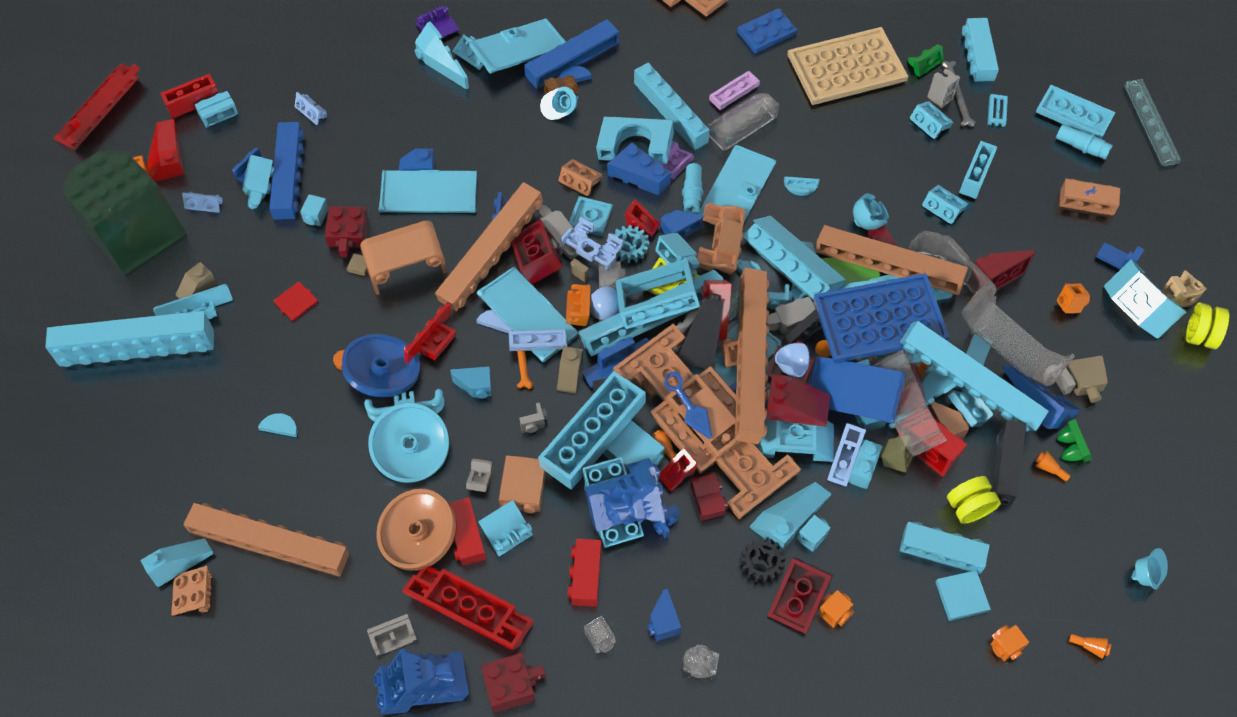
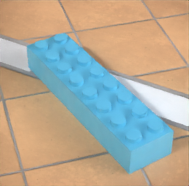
M205 311L47 327L46 349L57 364L64 367L75 364L87 365L94 362L106 363L112 360L148 358L149 356L186 354L195 351L205 352L207 350H214V329Z

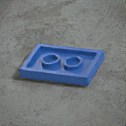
M778 8L737 27V32L756 54L796 35L797 28Z

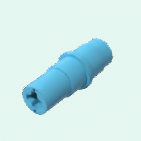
M1065 124L1061 126L1056 136V139L1082 150L1084 154L1089 153L1105 160L1113 146L1105 140L1095 137L1093 133L1088 134Z
M696 163L687 165L686 179L682 189L684 212L694 214L699 213L701 198L703 197L702 167Z

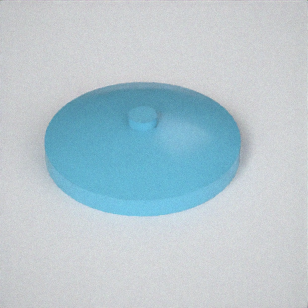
M416 403L395 405L384 411L374 422L368 441L369 453L378 470L388 478L402 483L420 482L434 475L444 464L449 451L448 431L442 419L426 406Z

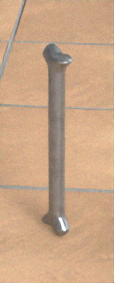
M943 61L941 66L955 74L953 67L956 65V62ZM958 83L955 96L963 117L961 126L968 125L974 127L976 122L970 118Z

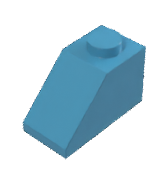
M490 367L451 369L453 383L471 397L486 398L487 396H492Z

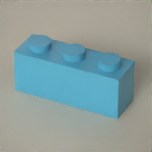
M980 141L959 193L977 198L997 146Z

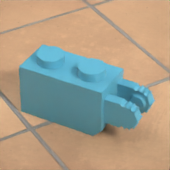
M251 155L248 160L242 189L246 195H249L248 207L251 209L258 208L261 198L263 199L266 194H269L271 189V183H268L269 177H273L274 171L272 166L273 160Z
M678 233L659 236L655 251L667 264L688 259L694 278L697 274L695 268L699 267L700 264L696 258L697 253Z

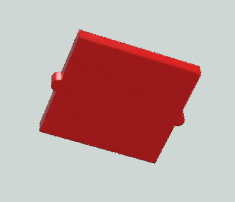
M297 282L273 300L281 309V313H285L292 321L319 302L311 294L310 289H306L300 282Z

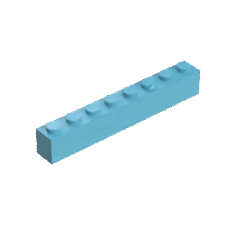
M715 270L694 279L699 305L702 304L700 290L704 280H723V277ZM687 282L649 300L688 289ZM693 298L688 299L689 303L695 302ZM691 310L625 329L621 315L618 313L579 331V335L584 348L590 356L600 353L604 348L616 345L621 339L635 337ZM632 317L628 318V322L633 321Z
M919 321L913 322L900 341L906 351L912 354L916 353L920 356L919 359L922 362L935 366L938 373L951 377L954 384L967 388L970 395L978 399L980 397L986 401L984 403L986 406L1002 412L1001 416L1005 419L1027 423L1026 432L1036 431L1049 412Z

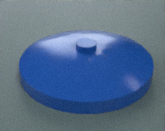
M370 334L355 339L346 347L342 356L341 368L347 382L358 391L376 397H391L406 392L416 383L420 371V360L416 354L409 364L405 362L404 349L408 344L405 341L390 335Z

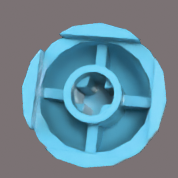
M864 194L853 207L854 222L857 226L867 230L881 228L888 222L886 220L889 218L887 209L881 201L877 203L874 200L876 198L874 195Z

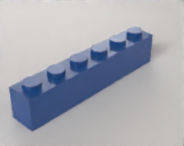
M608 19L600 22L580 35L542 54L533 61H529L525 64V76L538 89L558 78L564 69L570 66H579L618 44L619 31Z
M278 122L270 199V212L273 220L295 219V214L299 210L297 197L300 196V188L298 186V182H301L299 168H302V158L300 156L304 152L302 140L305 139L304 129H301L299 122Z

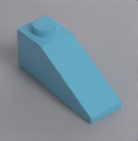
M204 538L158 549L140 561L155 585L160 587L214 553Z

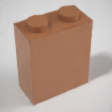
M506 455L499 495L500 507L513 500L519 510L527 513L540 512L546 471L540 468L539 459Z

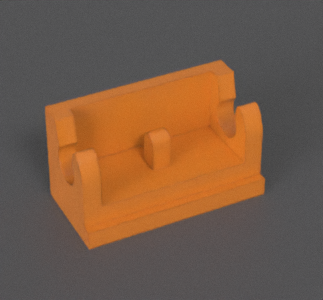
M574 284L571 285L573 290H568L566 324L586 326L590 312V285Z

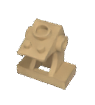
M1184 271L1180 278L1172 276L1161 291L1168 298L1174 299L1181 307L1192 306L1207 288L1190 273ZM1170 290L1173 291L1174 295L1169 294Z

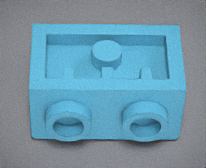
M463 34L452 52L480 70L483 63L469 46V42L477 39L472 36L468 38Z
M929 101L918 104L910 116V119L933 139L937 138L942 130L950 128L954 123Z
M940 185L929 191L922 204L923 207L950 224L954 223L958 214L964 211L968 205L967 202Z
M967 388L962 392L953 391L948 397L971 427H981L995 415L992 409L984 404L985 401L983 399L970 395Z

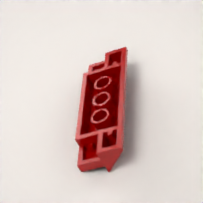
M122 63L117 66L53 139L76 150L137 81L139 76L136 73L140 68L136 64L128 67Z
M430 566L421 569L417 575L412 576L402 590V593L511 650L522 645V640L533 625V619L515 611V605L445 569H442L441 572Z

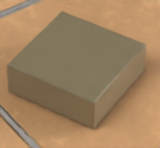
M353 254L347 267L348 272L362 276L366 275L367 267L362 255Z
M574 258L570 262L571 273L583 282H586L589 279V268Z

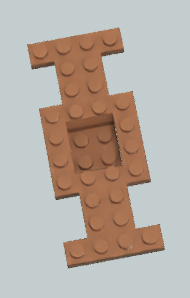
M672 324L613 367V371L628 381L641 374L664 401L650 411V415L681 451L683 448H686L698 462L696 467L698 472L701 474L716 462L741 492L727 503L731 511L740 520L798 474L801 469L789 455H786L772 466L753 443L735 440L736 394L711 366L700 375L692 374L672 351L686 339L680 330ZM670 372H677L682 376L683 382L681 387L693 405L707 408L712 438L708 439L694 429L704 441V444L678 415L681 414L685 419L687 412L678 394L665 388L664 380ZM675 377L668 379V383L671 386L679 384L678 379Z

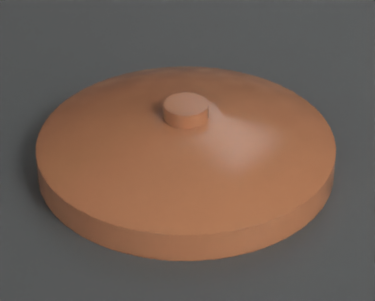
M414 489L404 492L393 499L381 514L376 533L378 547L386 560L398 568L411 571L427 568L438 562L449 550L456 532L455 514L450 504L434 491Z

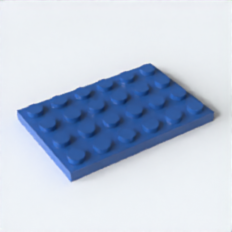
M926 273L814 294L813 299L834 363L905 350L903 348L904 345L900 341L910 325L916 321H919L949 341L950 336Z

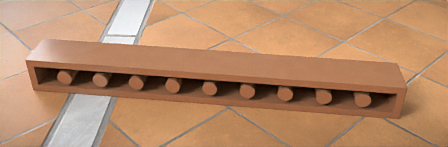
M745 267L740 277L735 440L759 444L762 437H765L767 433V426L764 425V420L767 416L765 403L768 395L767 391H765L768 381V375L765 374V370L768 365V358H766L768 342H766L769 327L766 326V321L768 320L769 310H766V306L769 302V295H767L769 279H767V271Z

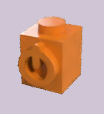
M1081 283L1065 284L1056 301L1065 313H1081L1084 306L1088 305L1090 295Z
M837 590L833 595L831 593L826 595L822 600L823 605L818 612L833 628L837 624L842 626L854 613L851 609L853 603H851V599L845 593H840Z
M1006 625L992 635L994 639L991 643L992 649L1003 661L1009 658L1015 660L1023 654L1021 650L1029 644V641L1017 625L1011 628Z

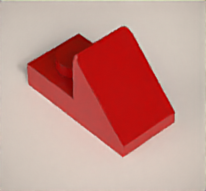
M633 200L625 212L627 228L629 225L632 228L638 226L640 231L644 230V235H648V238H651L660 226V223L637 200Z
M683 448L659 473L660 476L658 477L669 490H674L686 476L694 475L698 462L686 448Z

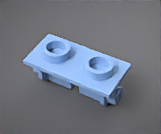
M296 92L294 106L312 122L318 125L319 119L327 117L326 110L316 105V102L307 94L301 95L299 92Z
M193 192L182 193L185 209L220 213L219 204H222L223 198L219 195H204Z

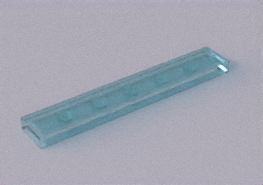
M1143 79L1126 81L1124 86L1162 166L1179 164L1181 158Z

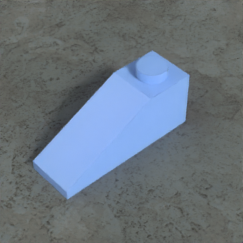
M849 423L846 424L827 480L847 486L866 429Z

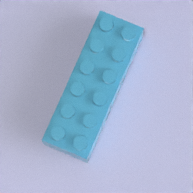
M613 371L538 457L540 468L572 490L583 477L582 468L593 465L646 403V392Z

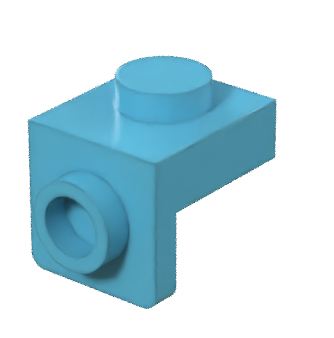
M785 284L784 293L767 292L769 302L766 308L775 310L781 304L792 302V291H789L788 284Z

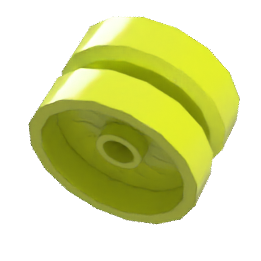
M1197 303L1188 322L1186 341L1195 345L1203 342L1205 347L1217 349L1221 345L1227 331L1229 310L1222 307H1215L1212 310L1209 304Z
M986 476L968 480L954 488L947 495L952 508H958L956 515L961 524L979 520L1000 506L1001 502L996 493L990 492L992 486Z

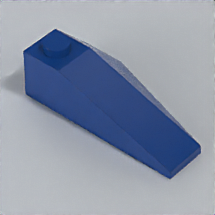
M1003 365V370L1014 386L1049 411L1041 423L1044 427L1060 429L1081 411L1059 395L1058 397L1048 393V387L1039 383L1034 384L1032 377L1013 365Z

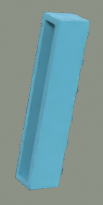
M649 63L635 69L634 84L666 120H673L674 129L695 151L707 144L709 141L708 127Z

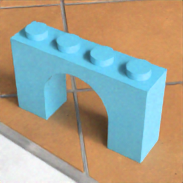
M623 117L603 118L596 146L598 160H612L616 157L619 145L626 138L644 136L650 140L649 156L658 163L668 164L674 136L673 120Z

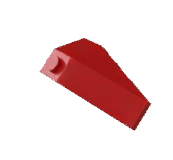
M174 119L156 123L146 164L149 183L185 175Z

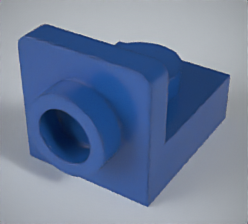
M676 504L666 509L667 514H664L665 523L654 521L653 524L656 532L659 535L662 534L665 539L669 537L670 531L667 525L674 524L679 517L680 509Z

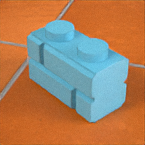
M228 91L217 93L214 97L201 100L195 104L206 128L238 115L236 106Z
M868 440L862 441L848 480L850 484L864 489L868 488L882 448L881 445Z

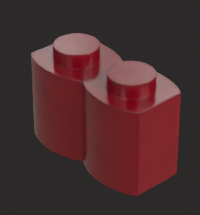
M715 474L691 479L690 486L701 521L724 516L728 503L726 497H722L720 490H722L720 479H716Z

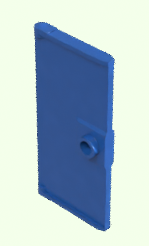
M817 356L809 385L830 395L829 410L893 424L906 373L846 361L834 363L833 359Z

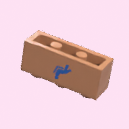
M1065 179L1060 191L1059 206L1114 216L1119 207L1120 188L1077 181L1075 179Z

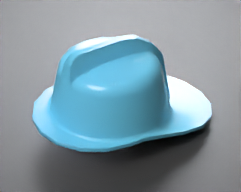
M560 87L543 97L540 105L541 112L548 119H559L575 110L579 97L569 87Z
M1156 548L1149 556L1138 559L1131 576L1132 579L1138 580L1143 586H1152L1153 589L1157 590L1165 579L1168 570L1164 551Z

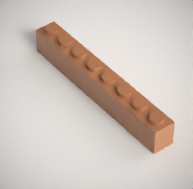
M524 182L520 185L435 292L439 302L444 305L449 302L451 309L455 312L465 305L468 296L476 291L479 282L485 279L490 268L497 264L500 255L508 250L511 241L519 236L522 227L529 223L533 213L541 208L543 199L540 191Z
M824 225L817 239L816 253L899 278L926 273L931 287L956 295L960 294L968 270L966 266Z
M193 503L183 524L189 533L339 577L350 555L343 543L337 541L334 543L327 542L326 539L320 536L313 538L299 530H296V532L289 531L288 528L282 525L275 527L267 521L258 519V521L251 520L250 517L244 514L234 515L229 510L223 508L220 510L213 509L211 505L206 503L201 505Z

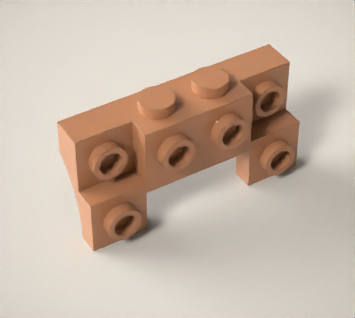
M710 202L705 205L703 220L716 226L712 250L702 247L697 250L696 258L700 262V268L708 271L717 269L730 275L736 271L738 257L741 253L740 242L744 236L742 230L745 209L738 206H720Z

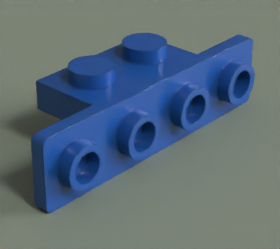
M629 337L621 339L610 348H604L598 354V363L582 372L583 377L589 386L593 388V381L608 378L613 373V367L637 351L649 340L645 338L635 343Z

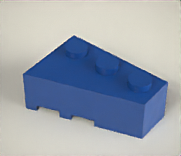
M633 143L629 144L607 163L608 177H616L622 179L624 183L628 184L630 182L638 185V188L653 194L660 195L671 185V172Z

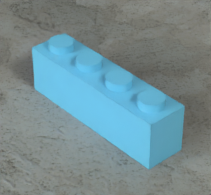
M967 18L966 24L962 28V35L965 36V48L968 49L967 57L971 63L970 73L974 77V82L995 81L999 69L988 19Z
M908 522L904 529L899 551L970 572L977 571L978 574H981L986 566L989 544H985L979 539L971 540L964 538L961 534L943 532L940 528L925 527L919 522Z

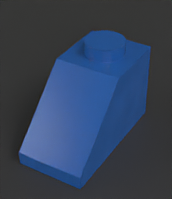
M415 148L400 159L399 171L435 170L436 161L433 149Z
M675 210L671 213H666L661 218L660 228L665 235L678 233L684 238L702 228L703 216Z
M668 589L663 590L650 615V623L647 624L651 636H655L656 642L681 634V625Z

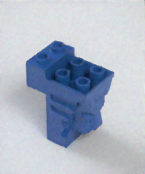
M650 458L627 464V475L584 487L592 523L597 532L607 530L612 525L630 524L635 521L641 523L645 519L665 523L664 514H667V510L661 499L663 488L657 480V476H660L659 469L656 464L653 465Z
M401 649L390 665H381L374 674V685L378 687L377 707L381 709V715L406 713L413 705L463 701L469 694L462 652H451L448 655L429 653L427 656H424L422 653L415 655L405 649Z

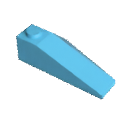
M428 22L415 41L416 56L422 59L426 65L463 88H469L468 77L456 59L453 60L448 45L444 47L439 31L431 22Z
M933 365L925 369L924 372L926 374L920 377L926 396V404L921 408L934 402L933 397L936 398L943 393L945 394L956 386L952 382L953 379L951 377L941 375ZM910 409L905 411L904 414L897 416L893 424L890 423L889 427L899 426L915 410Z
M814 482L763 511L750 525V528L766 541L771 539L770 544L773 545L777 542V549L785 550L799 531L828 500L831 493Z

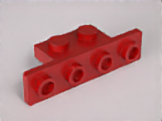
M449 302L440 307L435 317L430 319L426 327L417 333L414 341L411 344H407L404 349L406 363L409 364L418 352L436 360L456 336V330L443 324L451 315V304Z

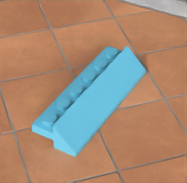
M772 216L753 220L754 224L744 233L743 239L760 256L806 296L812 299L814 294L838 290L846 282L845 278Z

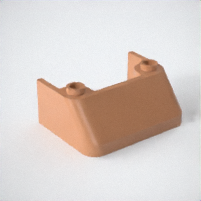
M422 221L365 239L360 244L376 295L380 294L377 284L385 283L390 278V271L424 260L428 266L436 267L440 265L443 274L447 273L444 256L431 221Z

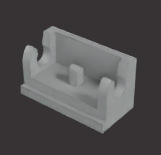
M944 69V73L948 77H944L938 72L934 74L927 96L940 108L953 100L960 79L958 75L956 76L948 69Z
M408 614L367 630L377 657L417 642Z

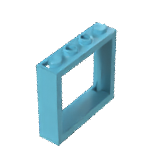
M688 259L615 280L619 311L625 329L700 307ZM686 278L688 289L626 307L625 296ZM693 298L695 302L689 303L688 299ZM632 317L633 321L628 322V318Z

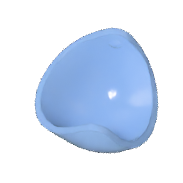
M608 286L597 289L590 297V313L595 318L602 320L620 313L617 291Z
M801 343L786 345L776 353L775 362L787 375L801 377L806 373L809 365L808 348L805 344Z

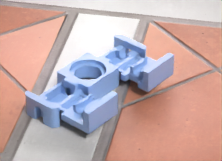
M580 217L579 223L573 229V233L572 228H570L562 236V245L566 243L576 249L577 254L591 262L596 260L605 265L606 270H609L611 263L614 264L616 262V254L623 247V240L609 233L607 243L602 245L601 248L600 244L589 239L587 236L589 232L592 233L594 231V224ZM591 246L594 250L592 252H585L584 248Z

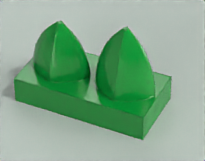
M937 44L931 49L923 50L922 55L919 57L908 58V63L914 67L916 76H922L944 61L943 47Z
M1076 419L1069 421V426L1059 433L1057 440L1064 443L1076 442V444L1068 447L1060 458L1067 461L1083 459L1084 463L1091 461V454Z

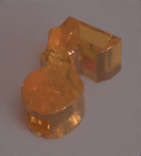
M567 75L562 79L560 77L556 79L551 77L545 80L544 92L547 94L565 86L569 87L576 94L579 91V87L575 78L571 75Z

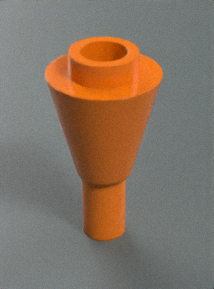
M661 429L656 431L652 437L665 447L664 454H667L672 461L677 455L673 450L669 436Z
M1041 451L1034 460L1037 462L1035 464L1036 467L1056 474L1065 482L1071 476L1060 468L1061 466L1048 451L1045 453Z
M1072 633L1069 642L1083 646L1102 659L1104 655L1109 656L1112 645L1108 643V638H1084Z

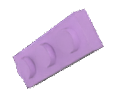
M747 71L710 94L709 100L721 110L758 87L760 81L750 71Z

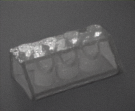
M768 93L754 94L707 123L709 137L725 151L777 118L779 104Z

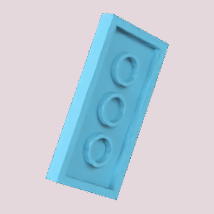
M1050 85L1036 110V113L1088 134L1093 133L1095 137L1102 139L1115 112L1053 85Z

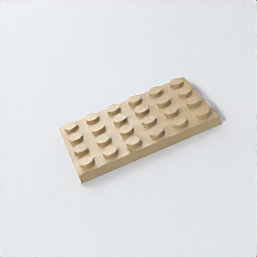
M882 27L790 49L787 54L812 105L905 82L908 79V75Z

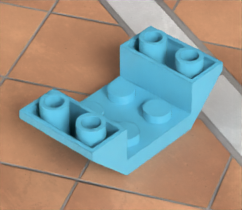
M1131 259L1104 287L1111 299L1140 327L1159 339L1186 311L1174 299L1168 298L1144 275L1145 271Z
M766 416L764 420V425L767 426L766 436L762 437L759 444H754L765 458H774L775 451L808 453L813 454V461L833 462L834 424L827 421V427L768 420Z
M622 457L582 468L585 487L627 475ZM638 521L631 522L630 524L612 525L607 530L599 531L604 548L644 536L641 524Z

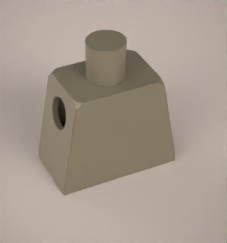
M1103 356L1067 361L1065 367L1073 375L1076 383L1072 389L1075 395L1088 394L1090 402L1100 401L1102 399L1100 392L1108 384Z

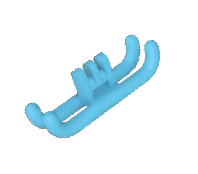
M436 389L434 399L416 402V404L426 406L438 414L444 407L443 391ZM409 391V399L406 397V392L402 393V400H399V395L394 396L395 405L415 403L414 391ZM370 399L364 402L368 417L374 422L384 411L393 407L375 408Z

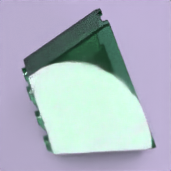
M100 150L68 171L62 192L75 219L124 275L186 235L185 230L159 186L127 151Z

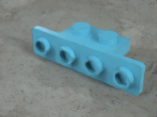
M223 284L154 307L153 311L156 316L205 311L210 320L217 316L215 306L232 301L233 298L227 284Z

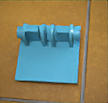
M513 500L478 521L498 557L533 535L531 532L532 527L529 523H526Z

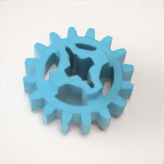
M629 225L628 229L622 226L621 231L616 229L615 234H612L623 240V247L616 254V258L620 256L621 262L624 259H627L628 263H630L631 259L637 262V257L643 259L644 254L648 253V235H644V230L639 232L638 226L635 229H632L631 225Z

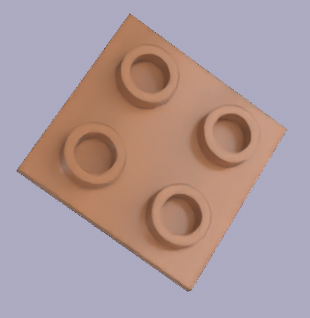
M208 566L184 572L174 577L172 616L199 609V612L208 611V608H210L209 596H211V592L209 590H211L212 578Z

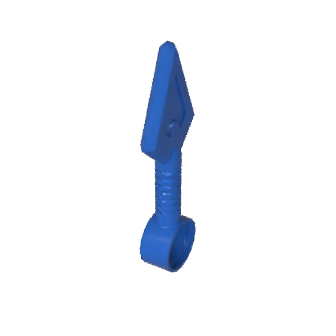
M668 373L665 377L664 385L667 390L675 391L686 407L687 412L684 422L708 439H711L712 433L707 408L693 405L681 387L683 378L679 373ZM675 377L678 379L679 384L671 386L668 383V379Z

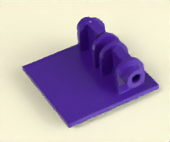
M441 5L436 8V11L432 9V13L428 11L423 15H419L415 21L421 31L428 22H431L442 38L460 31L447 13L449 10L446 5Z

